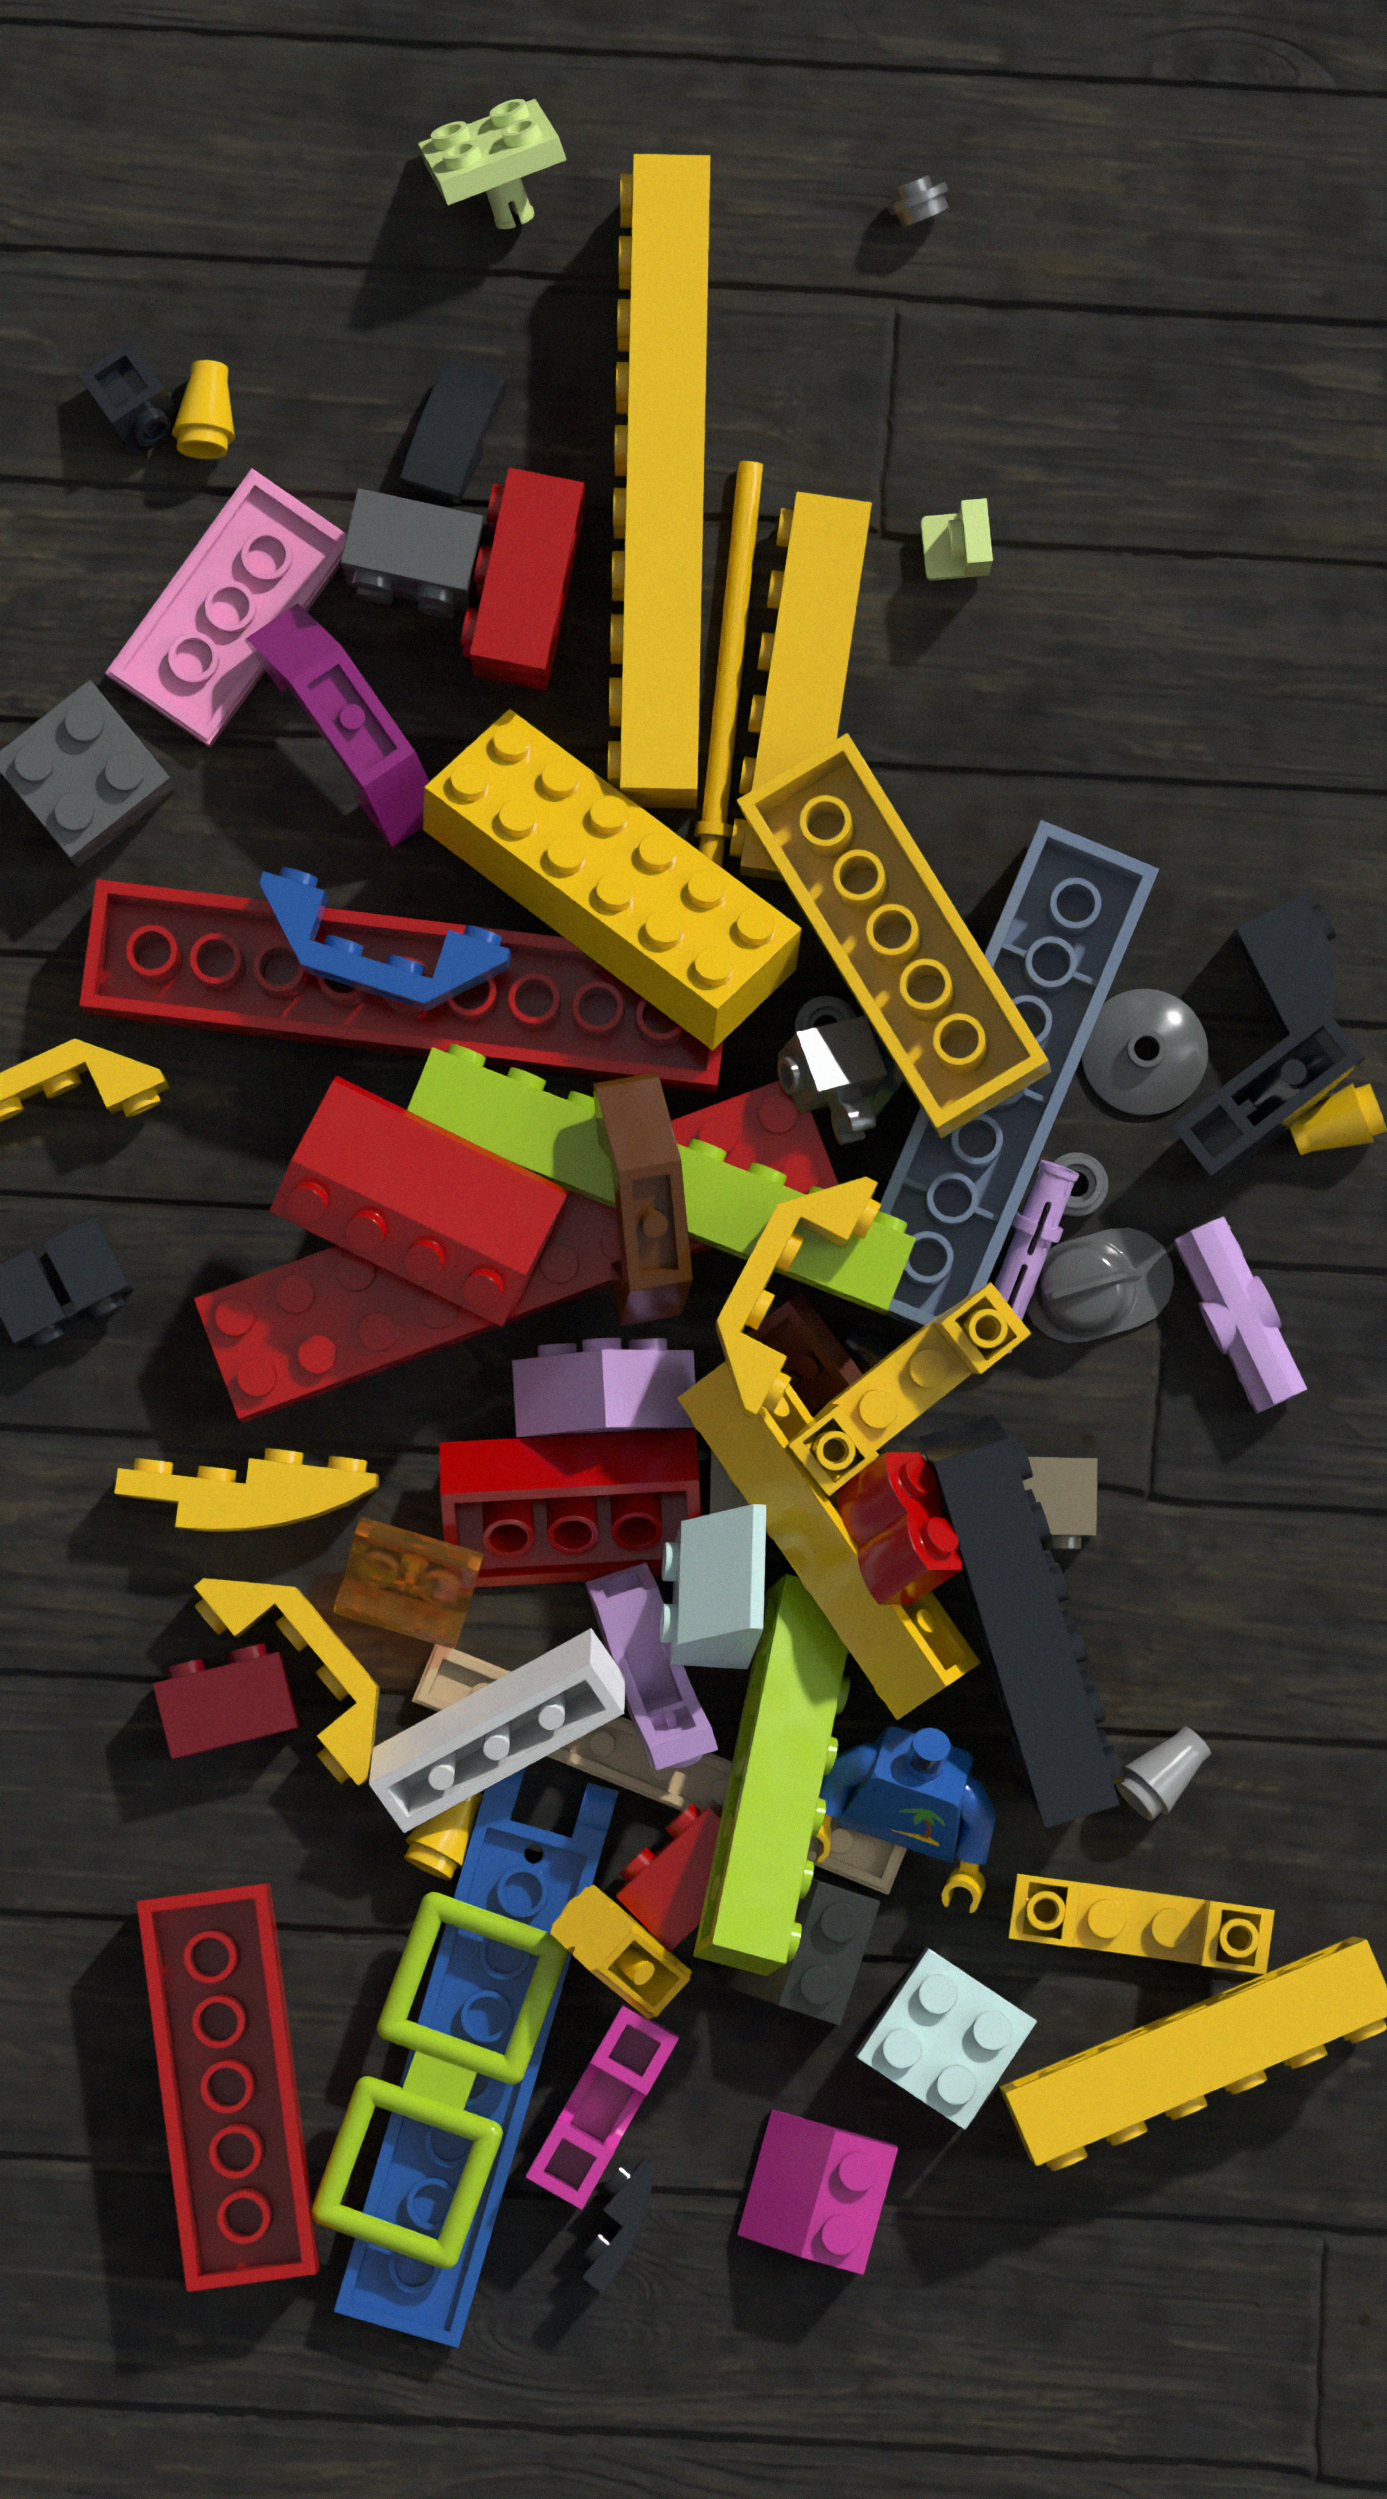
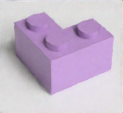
M621 1338L582 1340L583 1352H576V1344L571 1343L538 1346V1357L512 1360L516 1437H550L605 1432H642L695 1428L691 1418L677 1399L695 1385L693 1350H667V1339L628 1341L629 1350H622Z

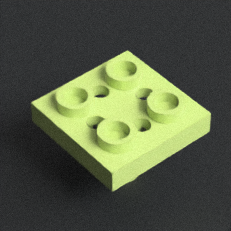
M523 99L503 102L495 106L490 111V116L470 124L461 121L448 123L434 130L430 139L418 143L425 165L447 205L486 191L495 217L494 222L499 229L516 227L508 205L510 201L514 212L519 216L521 224L528 222L534 216V209L529 203L521 177L567 160L559 136L536 99L527 102Z

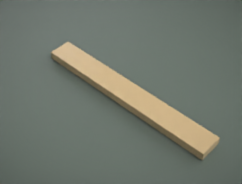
M436 1642L412 1702L439 1712L509 1674L510 1671ZM621 1716L547 1755L550 1758L681 1811L692 1802L701 1810L712 1799L723 1809L732 1761L712 1753H707L698 1762L683 1768L666 1767L656 1771L654 1766L650 1767L632 1721ZM833 1817L830 1822L832 1839L829 1856L825 1861L817 1864L815 1863V1857L821 1840L811 1836L807 1860L813 1861L814 1865L889 1895L907 1848L837 1825L838 1818Z

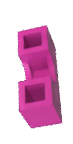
M622 2004L530 2166L526 2178L576 2207L583 2209L628 2125L676 2045L679 2035L657 2022L647 2019L629 2006Z

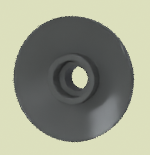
M1135 989L1120 993L1103 1004L1081 1056V1061L1090 1086L1108 1105L1128 1114L1140 1116L1157 1115L1176 1108L1186 1101L1197 1089L1207 1067L1208 1043L1200 1020L1183 1001L1163 991ZM1142 1038L1153 1040L1158 1047L1157 1057L1150 1061L1141 1060L1135 1054V1043Z

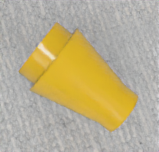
M199 360L191 364L190 378L172 429V435L177 439V450L183 455L197 459L222 458L227 454L228 444L235 440L228 389L229 369L223 363L212 360Z
M1351 1083L1309 1109L1290 1126L1300 1155L1312 1151L1374 1143L1373 1136L1387 1132L1382 1113L1370 1083L1355 1088L1354 1084Z
M479 1792L416 1826L405 1840L410 1845L404 1857L405 1860L433 1876L450 1881L456 1868H463L483 1795Z

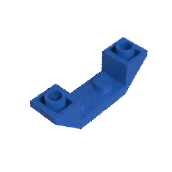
M281 867L279 876L265 871L262 873L259 882L261 889L305 973L428 1011L508 970L512 958L511 951L500 946L502 936L471 925L465 926L463 934L448 930L432 979L422 976L425 966L418 962L390 954L387 957L386 964L361 956L363 946L340 937L327 935L324 944L315 942L328 902L325 890L315 888L318 878L289 867Z

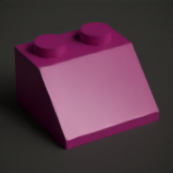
M772 2109L737 2235L802 2258L864 2275L896 2159L897 2145Z

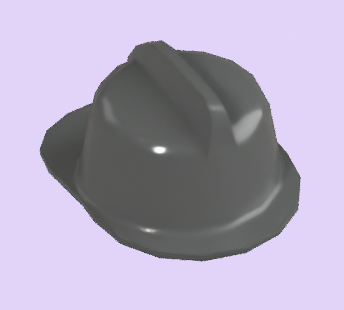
M1132 1228L1108 1229L1059 1243L1048 1251L1026 1311L1033 1324L1050 1338L1066 1343L1087 1342L1136 1328L1156 1318L1168 1304L1174 1287L1173 1263L1164 1246L1148 1233Z

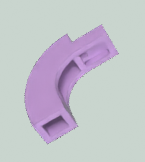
M646 1562L585 1582L606 1650L625 1676V1705L650 1767L654 1766L656 1771L666 1767L683 1768L698 1762L704 1754L718 1750L712 1727L696 1698L684 1665H671V1643L660 1642L663 1600L659 1587Z

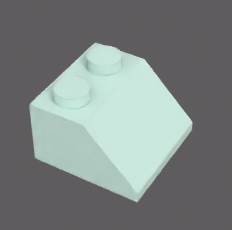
M751 1504L681 1521L675 1542H665L662 1559V1580L673 1581V1604L663 1603L660 1642L671 1643V1665L748 1669L763 1631L766 1505Z

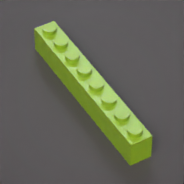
M450 1043L446 1053L432 1047L408 1106V1111L571 1192L616 1209L612 1163L598 1143L594 1098L570 1091L568 1099L565 1100L543 1091L546 1081L526 1071L510 1067L508 1075L504 1076L484 1068L483 1065L486 1057L468 1048ZM691 1138L688 1147L677 1144L682 1161L688 1236L690 1239L748 1261L777 1204L806 1195L784 1186L787 1176L767 1166L751 1162L748 1171L723 1162L727 1152L706 1142ZM811 1186L808 1194L815 1193L824 1189ZM880 1211L877 1213L865 1238L863 1239L852 1234L845 1248L798 1225L795 1233L805 1237V1240L788 1272L777 1267L774 1272L886 1315L916 1238L904 1233L908 1225L906 1222Z

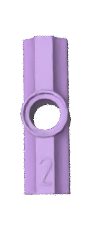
M1223 1216L1184 1234L1173 1242L1202 1302H1199V1308L1207 1328L1221 1353L1228 1354L1237 1373L1238 1380L1243 1385L1249 1403L1257 1414L1306 1391L1307 1387L1279 1332L1281 1321L1273 1301L1260 1278L1252 1276L1243 1257L1242 1250L1230 1230L1231 1227L1230 1225L1228 1226Z

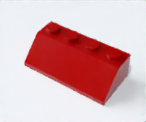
M336 1076L290 1161L269 1212L503 1327L528 1284L570 1190Z
M696 1429L439 1443L440 1497L448 1589L591 1581L645 1562L654 1578L662 1577V1559L665 1542H675L681 1521L701 1517Z

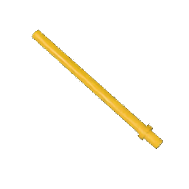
M740 461L737 468L702 821L695 822L694 836L700 838L699 851L721 868L723 867L725 840L732 839L733 826L727 824L763 472V464L753 461Z

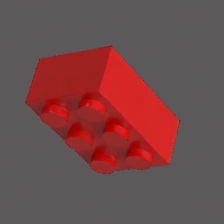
M509 467L505 485L493 484L487 512V521L490 522L488 533L494 534L492 547L480 546L474 574V583L477 584L476 595L482 596L479 609L467 608L461 636V645L464 646L463 656L471 659L473 676L548 691L586 510L584 482Z

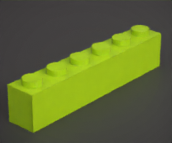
M785 1574L767 1589L764 1603L763 1631L753 1657L693 1954L697 1958L768 1976L781 1968L787 1961H792L799 1947L802 1927L800 1923L794 1921L799 1898L803 1899L807 1895L814 1872V1863L807 1860L811 1836L816 1837L819 1833L826 1811V1801L819 1798L823 1775L827 1776L832 1770L838 1750V1740L831 1737L835 1714L839 1715L844 1709L850 1689V1679L843 1676L847 1653L851 1654V1652L841 1642L836 1630L812 1595L804 1588L800 1578L793 1575Z

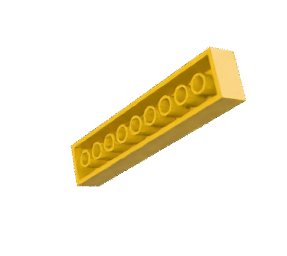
M634 154L633 174H621L620 226L621 228H632V236H619V290H631V299H618L617 316L618 352H629V362H617L616 414H628V425H615V476H626L627 486L626 488H614L613 501L614 539H625V551L612 552V601H624V615L611 614L610 653L611 664H623L622 678H610V727H621V741H608V783L617 790H620L622 794L638 806L646 808L697 809L710 155Z

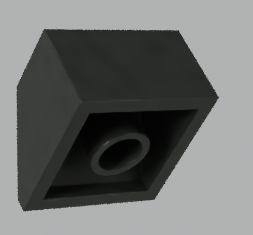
M812 1879L807 1895L803 1899L799 1898L794 1922L801 1924L802 1932L799 1947L793 1960L787 1961L784 1966L768 1976L722 1964L716 1983L840 2026L880 1901Z

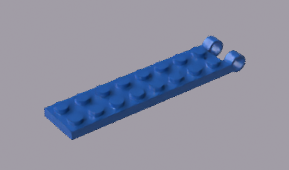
M525 1767L485 1789L454 1899L550 1933L551 1925L561 1915L565 1905L571 1899L578 1896L585 1887L593 1884L619 1791L588 1782L571 1838L511 1820L525 1773ZM536 1844L542 1848L543 1858L540 1862L530 1863L526 1860L525 1850L529 1845ZM446 1923L417 2024L504 2055L539 1957ZM568 1952L523 2079L517 2084L509 2085L477 2073L464 2110L497 2122L502 2128L503 2136L457 2264L451 2269L443 2270L355 2238L334 2312L459 2348L571 1960V1952ZM409 2050L399 2087L403 2088L416 2052L415 2050ZM392 2112L363 2213L438 2240L473 2141Z

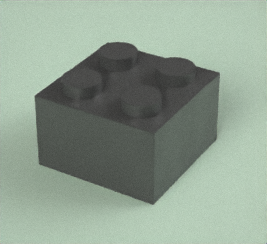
M358 488L341 560L347 586L357 588L356 597L377 604L391 605L394 597L419 602L417 610L436 617L454 618L456 610L467 612L468 607L472 608L477 584L474 583V574L480 546H486L487 542L483 515Z
M91 680L87 681L0 751V774L76 868L80 867L176 790L168 774Z

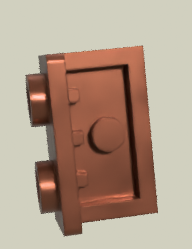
M803 1292L788 1300L763 1320L758 1330L753 1328L745 1334L787 1356L781 1372L792 1377L789 1384L813 1418L832 1399L863 1375Z

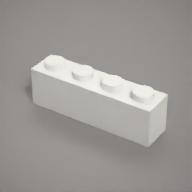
M591 1628L375 1746L372 1752L369 1785L400 1829L405 1833L624 1714L625 1676Z

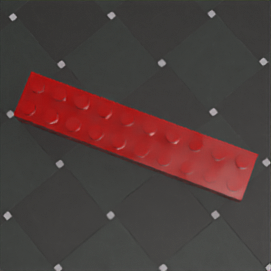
M96 879L79 1005L86 1015L427 1058L432 1047L447 1053L450 1043L485 1056L484 1065L514 1067L523 1070L603 1080H616L656 1072L662 1087L717 1094L724 1042L723 1040L714 1050H711L564 937L479 927L502 936L500 946L511 951L512 958L508 970L425 1011L305 973L267 900ZM325 908L315 942L324 944L327 935L340 937L363 946L361 956L386 964L387 957L390 954L418 962L425 966L422 976L432 979L448 930L463 934L466 925Z
M780 1081L671 1121L677 1144L688 1147L691 1138L706 1142L727 1152L723 1162L748 1171L751 1162L767 1166L787 1176L784 1186L808 1195L811 1186L827 1189L839 1185L811 1111L799 1114L792 1095H788L783 1090ZM569 1191L528 1284L503 1326L613 1286L610 1263L621 1261L615 1208ZM689 1238L690 1257L713 1248ZM338 1245L194 1298L237 1417L242 1423L502 1327Z

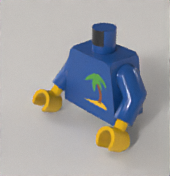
M886 1727L874 1744L865 1742L840 1752L836 1755L832 1770L827 1776H824L821 1784L819 1798L826 1801V1811L823 1824L816 1836L821 1841L816 1851L815 1863H821L829 1856L832 1839L830 1822L835 1817L838 1818L837 1825L952 1864L955 1858L961 1860L959 1867L951 1872L942 1892V1902L948 1908L954 1888L964 1887L973 1896L969 1913H973L977 1909L986 1889L985 1879L978 1869L979 1864H986L996 1820V1809L983 1783L973 1777L974 1757L968 1751L951 1746L948 1737L940 1730L934 1728H924L915 1734L898 1727Z

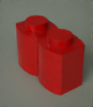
M886 1452L837 1489V1503L842 1521L851 1538L858 1545V1563L863 1580L870 1594L879 1605H912L962 1570V1556L958 1545V1537L953 1526L940 1511L941 1499L936 1475L919 1452Z

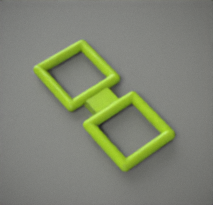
M430 1892L423 1897L377 2024V2032L381 2038L416 2052L403 2088L371 2076L362 2077L357 2081L311 2207L310 2214L315 2223L443 2270L451 2269L457 2264L503 2136L502 2128L497 2122L465 2111L464 2108L477 2073L509 2085L519 2083L525 2075L569 1952L549 1932L438 1892ZM441 1922L539 1957L504 2055L407 2020ZM375 2106L473 2141L438 2240L340 2205Z

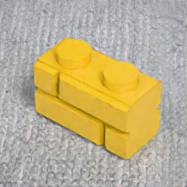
M594 1884L585 1887L578 1896L571 1899L563 1908L561 1915L551 1925L550 1934L571 1952L592 1974L647 2019L657 2017L690 1980L692 1971L672 1952H669L652 1933Z

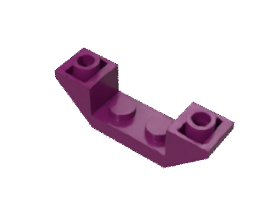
M298 603L245 639L246 643L281 692L287 688L290 689L360 790L355 799L390 849L423 827L424 787L429 783L427 775L415 750L343 647Z

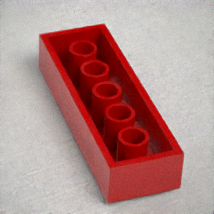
M271 1882L137 1901L186 2290L190 2292L317 2274L321 2267L315 2222L310 2214L312 2198Z

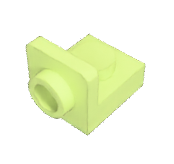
M987 498L962 500L959 512L955 514L925 516L922 518L921 534L925 574L928 580L988 576L990 574L993 557Z

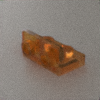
M361 1517L354 1534L344 1579L335 1601L334 1612L338 1615L447 1648H455L471 1606L484 1554Z

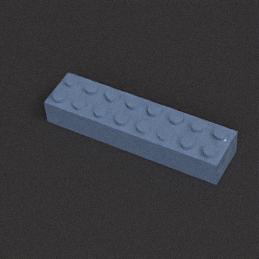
M1043 820L1040 821L984 956L1048 1058L1051 1073L942 1139L922 1107H920L880 1203L882 1204L880 1212L906 1222L908 1225L904 1233L916 1238L885 1316L920 1330L928 1322L987 1284L1159 872L1158 868Z

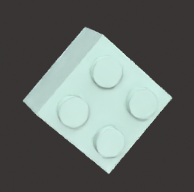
M925 1947L855 2055L966 2130L1037 2021Z

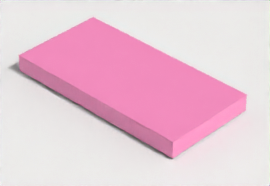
M251 469L105 672L107 677L211 748L266 671L245 639L297 603L306 612L309 611L341 566L347 534L263 475Z

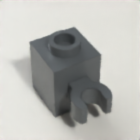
M866 1015L796 1032L777 1055L779 1059L777 1065L778 1077L783 1090L788 1095H792L799 1114L829 1106L833 1131L840 1145L864 1139L866 1137L864 1130L876 1126L872 1108L864 1097H867L887 1075Z

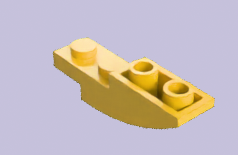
M265 1448L264 1460L249 1458L246 1484L235 1482L237 1472L235 1470L198 1466L197 1478L172 1475L173 1463L135 1458L133 1470L118 1468L114 1494L120 1497L177 1503L175 1527L180 1530L208 1532L252 1531L290 1525L320 1517L348 1506L378 1490L380 1477L374 1473H366L367 1461L329 1456L328 1468L302 1465L304 1453Z

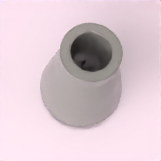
M1184 1726L1176 1735L1123 1767L1124 1782L1116 1784V1787L1134 1810L1144 1818L1152 1821L1160 1812L1163 1814L1170 1812L1202 1762L1211 1755V1751L1193 1730Z

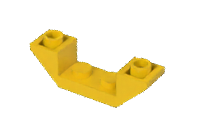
M72 1039L0 1073V1122L23 1111L24 1108L20 1101L44 1091L47 1098H52L77 1087L82 1083L78 1074L87 1070L90 1071L106 1108L111 1114L123 1110L127 1118L143 1113L161 1103L158 1093L170 1087L160 1069L78 1039Z
M863 1177L777 1204L727 1299L715 1327L744 1416L755 1421L762 1407L774 1412L792 1378L781 1372L787 1356L742 1332L746 1325L758 1330L775 1295L765 1290L776 1267L788 1272L805 1240V1237L795 1233V1230L800 1225L843 1248L846 1247L852 1234L864 1239L882 1205L871 1199L878 1182L868 1177Z
M989 1282L928 1322L832 1399L787 1446L823 1492L830 1496L880 1455L876 1450L972 1373L982 1374L1031 1333L995 1286Z
M206 1578L197 1583L194 1587L203 1599L195 1605V1608L218 1635L228 1628L235 1637L239 1638L274 1608L278 1607L284 1615L275 1622L276 1625L299 1652L309 1644L324 1662V1665L316 1673L339 1701L350 1694L357 1702L317 1735L326 1746L317 1756L341 1784L349 1777L358 1786L363 1785L369 1780L380 1687L302 1592L292 1586Z
M1017 1874L1008 1938L1193 1963L1201 1966L1266 1975L1275 1910Z

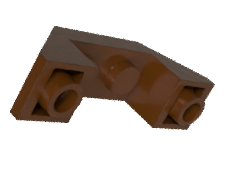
M655 1072L594 1083L593 1093L598 1143L612 1163L621 1261L610 1263L616 1322L621 1327L682 1315L693 1278L682 1161L659 1076Z

